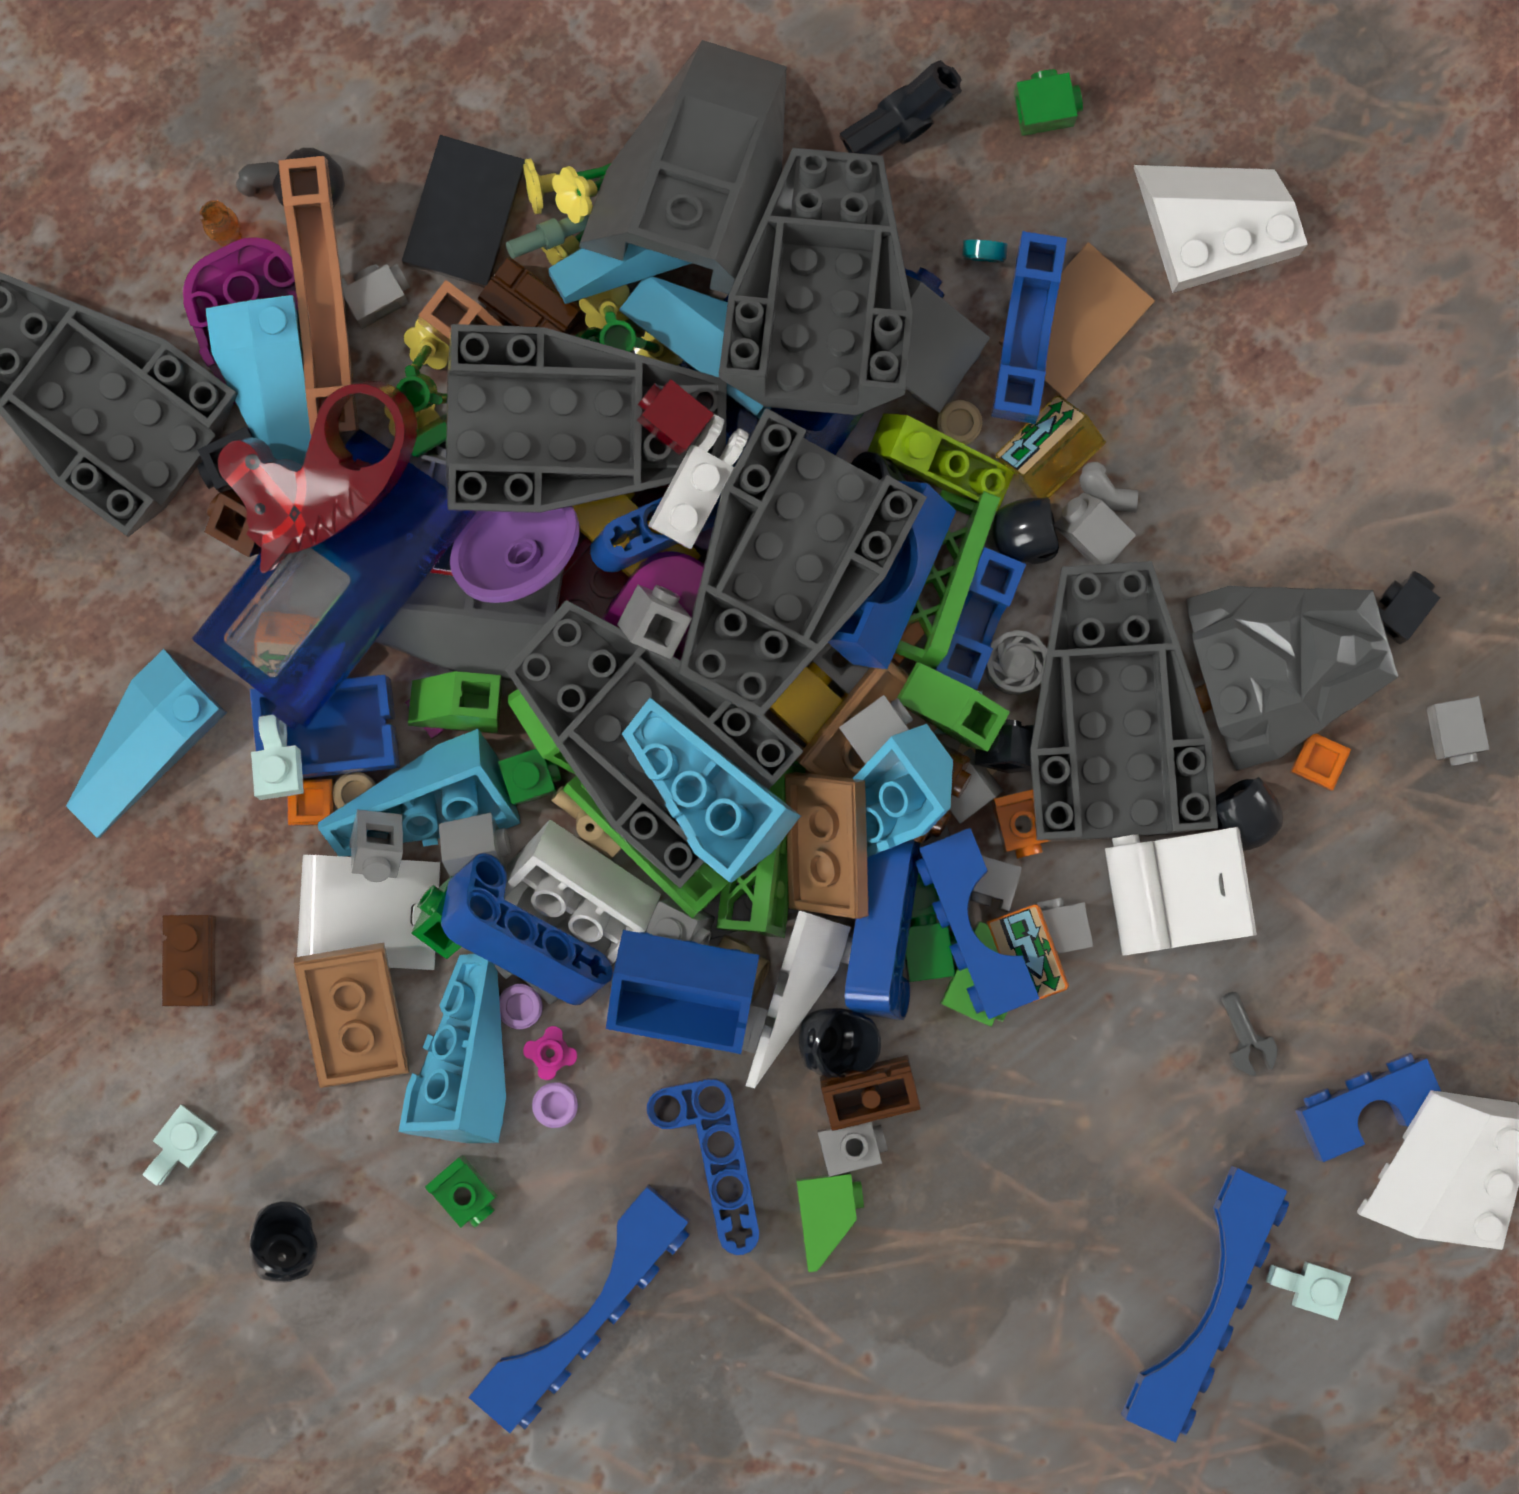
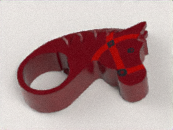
M364 381L341 387L330 394L318 412L303 465L289 459H276L269 446L264 441L254 437L232 441L222 449L218 458L219 472L238 494L246 507L247 524L249 527L246 535L262 548L260 562L262 573L276 569L289 553L318 545L341 533L372 511L398 483L410 461L418 431L417 418L413 406L400 390L381 381ZM357 393L368 394L379 399L386 405L394 419L395 440L388 455L378 463L370 464L358 458L354 461L353 455L347 450L340 437L339 417L346 402Z

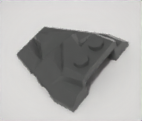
M1227 586L1186 599L1189 618L1194 632L1192 633L1193 642L1220 733L1224 735L1227 749L1236 771L1282 758L1292 751L1295 746L1313 734H1317L1333 720L1348 710H1352L1399 677L1374 590Z

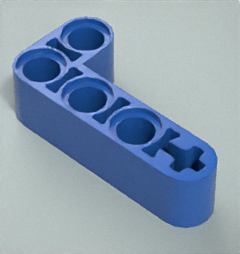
M726 432V445H727L728 440H729V438H730V435H729L727 432ZM721 494L701 532L714 526ZM662 498L616 518L604 527L594 539L590 549L592 561L598 568L606 572H617L678 544L663 534H655L647 525V521L652 519ZM629 536L630 542L625 546L624 549L622 546L613 547L614 545L624 542Z
M913 839L867 857L869 916L856 919L845 985V1004L847 1008L862 1015L904 1020L908 1012L910 983L902 975L918 877V868L915 861L919 860L921 855L920 843Z
M486 853L475 856L450 879L445 896L441 925L444 933L454 943L572 1005H581L611 981L613 968L603 953L504 900L507 873L501 862L494 856Z
M707 1078L657 1090L647 1103V1115L655 1126L661 1129H674L696 1124L721 1246L727 1252L734 1255H744L751 1252L759 1240V1225L733 1096L729 1086L717 1078ZM715 1086L723 1091L725 1103L720 1110L709 1112L700 1105L699 1094L704 1088ZM670 1095L679 1101L680 1114L676 1119L665 1121L657 1116L655 1103L661 1096ZM725 1131L732 1136L734 1148L729 1154L717 1156L710 1151L708 1139L714 1132ZM734 1176L741 1181L743 1192L738 1199L728 1201L718 1194L717 1184L723 1177ZM747 1204L749 1212L740 1211L739 1215L743 1228H751L752 1233L746 1235L745 1244L737 1245L735 1238H727L726 1232L732 1231L733 1227L731 1213L722 1217L720 1209L735 1210Z

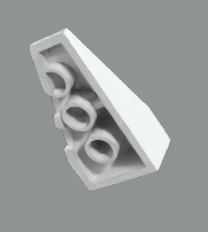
M798 911L746 1086L756 1087L836 974L840 962L849 964L853 940L852 937L848 936L851 927Z

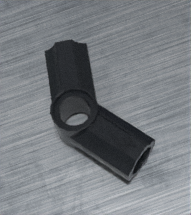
M942 60L932 63L909 85L897 89L878 104V109L840 133L839 137L848 153L881 155L898 143L903 145L922 135L934 124L932 118L962 92L960 87L962 79L954 67L946 65Z

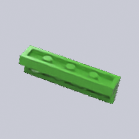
M943 489L939 495L955 510L969 515L965 528L952 533L948 529L942 545L946 544L954 560L952 566L937 572L933 564L924 584L933 583L940 597L939 605L924 610L919 600H917L913 610L915 614L910 616L907 623L908 626L919 621L927 637L924 648L921 649L900 640L895 651L896 654L934 669L947 655L1000 497L983 491L976 503ZM961 538V541H960V544H959V547H958L957 544H956V542H955V540ZM948 576L946 584L944 585L941 579ZM935 615L931 625L928 617Z
M794 761L769 790L786 803L785 774L793 772L805 773L806 769L797 761ZM787 835L770 855L757 864V869L746 879L741 875L732 883L729 882L721 891L717 920L718 929L755 932L768 937L785 938L789 908ZM744 893L753 902L750 922L732 920L734 902Z
M577 775L563 788L692 919L709 905L729 883L704 862L687 882L679 888L610 826Z

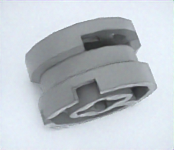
M1014 630L1006 632L994 640L990 646L993 650L985 668L987 678L994 688L1004 694L1018 696L1031 692L1041 684L1047 648L1038 637L1027 631Z

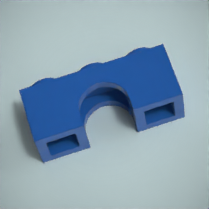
M986 547L983 548L948 653L934 670L977 690L993 650L990 647L993 635L1002 614L1011 605L1026 564Z
M1408 1053L1387 1062L1388 1071L1372 1077L1370 1071H1365L1346 1079L1345 1084L1347 1088L1330 1094L1329 1089L1326 1088L1304 1097L1305 1106L1295 1111L1316 1160L1325 1162L1365 1145L1359 1131L1358 1118L1362 1109L1370 1102L1376 1100L1384 1101L1393 1110L1398 1124L1408 1127L1431 1090L1441 1092L1428 1059L1420 1057L1414 1059L1412 1054Z

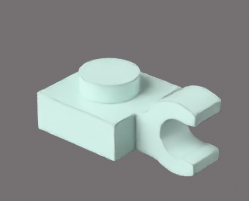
M277 714L259 717V732L264 750L251 752L254 796L259 800L304 794L301 750L295 745L287 746L285 720H279Z
M180 1105L154 1138L153 1142L163 1150L148 1166L143 1176L158 1186V1184L161 1185L178 1162H181L187 1168H191L217 1135L218 1131L187 1107Z
M1305 1261L1301 1274L1270 1265L1265 1282L1295 1292L1291 1305L1338 1320L1351 1276Z

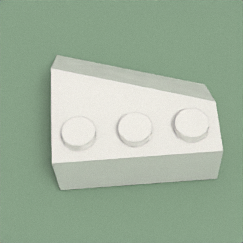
M1134 165L1172 293L1299 256L1308 245L1295 202L1275 169Z
M549 820L506 866L507 882L504 900L599 950L607 957L611 965L617 958L622 931L645 932L661 896L659 892L552 820Z
M1431 1090L1404 1133V1143L1391 1164H1385L1378 1176L1380 1179L1379 1184L1369 1200L1366 1198L1363 1200L1357 1212L1363 1217L1415 1238L1503 1250L1519 1187V1105L1516 1102Z

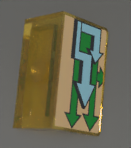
M1058 395L1039 412V417L1035 424L1027 423L995 456L1001 464L1005 465L1019 477L1034 498H1050L1107 442L1087 414Z

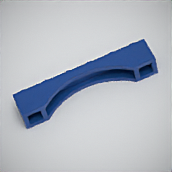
M1231 1166L1213 1206L1219 1228L1221 1255L1218 1279L1210 1304L1197 1327L1180 1347L1159 1363L1139 1372L1121 1412L1125 1420L1175 1443L1180 1433L1187 1435L1196 1416V1410L1191 1407L1198 1391L1205 1393L1214 1376L1215 1368L1210 1366L1217 1349L1222 1352L1225 1350L1232 1336L1234 1327L1229 1325L1234 1310L1235 1308L1242 1310L1251 1293L1252 1285L1247 1283L1253 1267L1261 1268L1268 1255L1271 1244L1265 1240L1272 1225L1278 1227L1285 1217L1289 1202L1284 1200L1287 1193L1286 1190Z
M647 1185L617 1221V1242L611 1271L602 1292L589 1311L568 1331L548 1344L522 1354L501 1357L468 1398L507 1432L511 1433L517 1425L525 1430L542 1410L536 1402L548 1389L551 1393L555 1394L571 1376L572 1373L566 1369L568 1364L577 1354L584 1360L601 1340L595 1334L596 1331L606 1320L614 1325L631 1305L625 1299L635 1285H638L643 1290L659 1272L660 1268L654 1264L665 1250L673 1255L690 1234L684 1228L689 1223V1219L650 1185Z

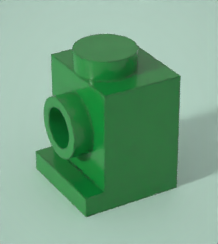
M463 1155L458 1157L425 1186V1189L434 1196L460 1228L468 1221L475 1228L495 1211L490 1202L498 1195ZM465 1187L471 1192V1200L468 1204H460L456 1201L455 1192L458 1188Z

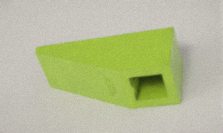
M883 413L868 448V452L878 453L885 459L891 460L900 472L976 503L983 491L1000 497L996 511L999 510L1015 473V470L908 415Z

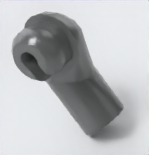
M275 162L247 164L238 173L239 178L236 181L238 191L245 196L253 197L259 193L260 188L273 187V181L279 171V164Z

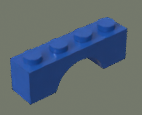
M1022 231L991 417L1035 424L1039 417L1050 333L1061 281L1067 238Z
M899 481L927 498L886 577L828 641L834 649L853 665L888 669L955 516L956 510L928 483Z
M971 828L919 848L923 858L915 861L924 885L927 886L933 883L940 900L932 903L942 929L948 926L952 928L957 943L949 947L959 971L967 968L969 970L974 986L966 989L976 1014L985 1011L988 1019H991L1040 999L1023 956L1003 955L989 949L977 938L971 927L968 915L970 896L976 884L988 872Z

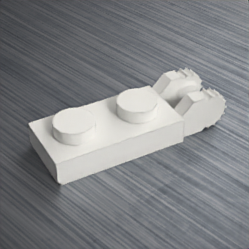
M715 414L705 425L695 445L689 447L648 525L650 528L689 549L693 547L716 504L722 489L734 469L732 465L743 451L749 435L739 428L729 438L720 458L708 453L720 435L724 424V419Z

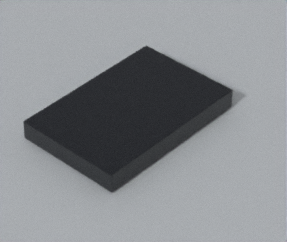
M440 135L403 254L402 263L485 288L491 280L523 175L525 159Z

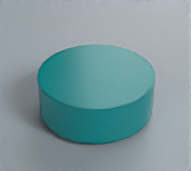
M963 240L962 257L966 260L980 262H1004L1007 259L1008 244L989 240Z

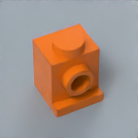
M1033 789L993 799L991 802L1004 853L1015 850L1017 859L1042 853L1041 844L1049 841L1036 840ZM1019 816H1026L1030 819L1032 826L1029 832L1021 833L1016 829L1015 821Z

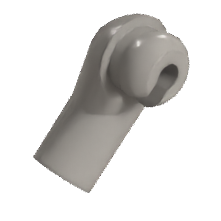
M1090 462L1084 465L1082 474L1079 477L1080 486L1084 493L1101 499L1111 510L1136 513L1138 490L1115 488L1105 474L1106 468L1099 462Z

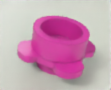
M556 1026L548 1027L542 1037L536 1041H528L523 1048L525 1057L533 1060L538 1067V1076L544 1080L553 1079L556 1071L565 1065H573L577 1060L576 1050L568 1047L562 1038L563 1031ZM548 1049H553L555 1052L551 1058L546 1055Z

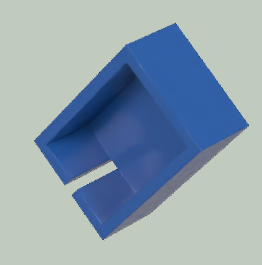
M387 675L250 689L256 751L264 750L259 732V717L277 714L279 720H285L287 746L295 745L301 750L303 778L400 768L396 727L386 722V720L395 719L392 683Z
M623 930L613 972L606 1029L741 1054L759 955L737 949H725L698 944L694 941H682L655 936L646 932Z

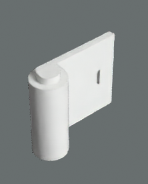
M1238 827L1140 843L1139 834L1112 838L1113 847L1105 848L1122 956L1257 935L1241 835Z
M303 855L297 957L384 942L389 968L434 970L435 951L412 935L411 932L421 913V909L417 907L421 897L432 885L439 888L440 862L401 860L397 878L388 877L382 882H371L363 874L352 873L351 857ZM414 904L411 924V907Z

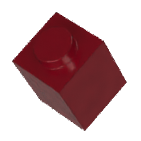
M670 379L663 388L654 383L638 403V406L644 411L637 421L678 455H681L714 414Z

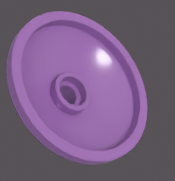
M572 506L542 513L475 512L461 528L451 550L450 566L455 581L470 597L490 603L518 600L539 591L560 574L574 553L579 538L577 514Z

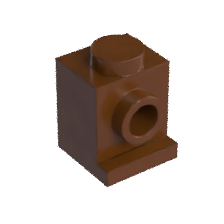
M233 488L218 493L208 507L207 515L210 518L204 532L247 557L261 553L262 548L246 535L249 530L247 511L241 498Z

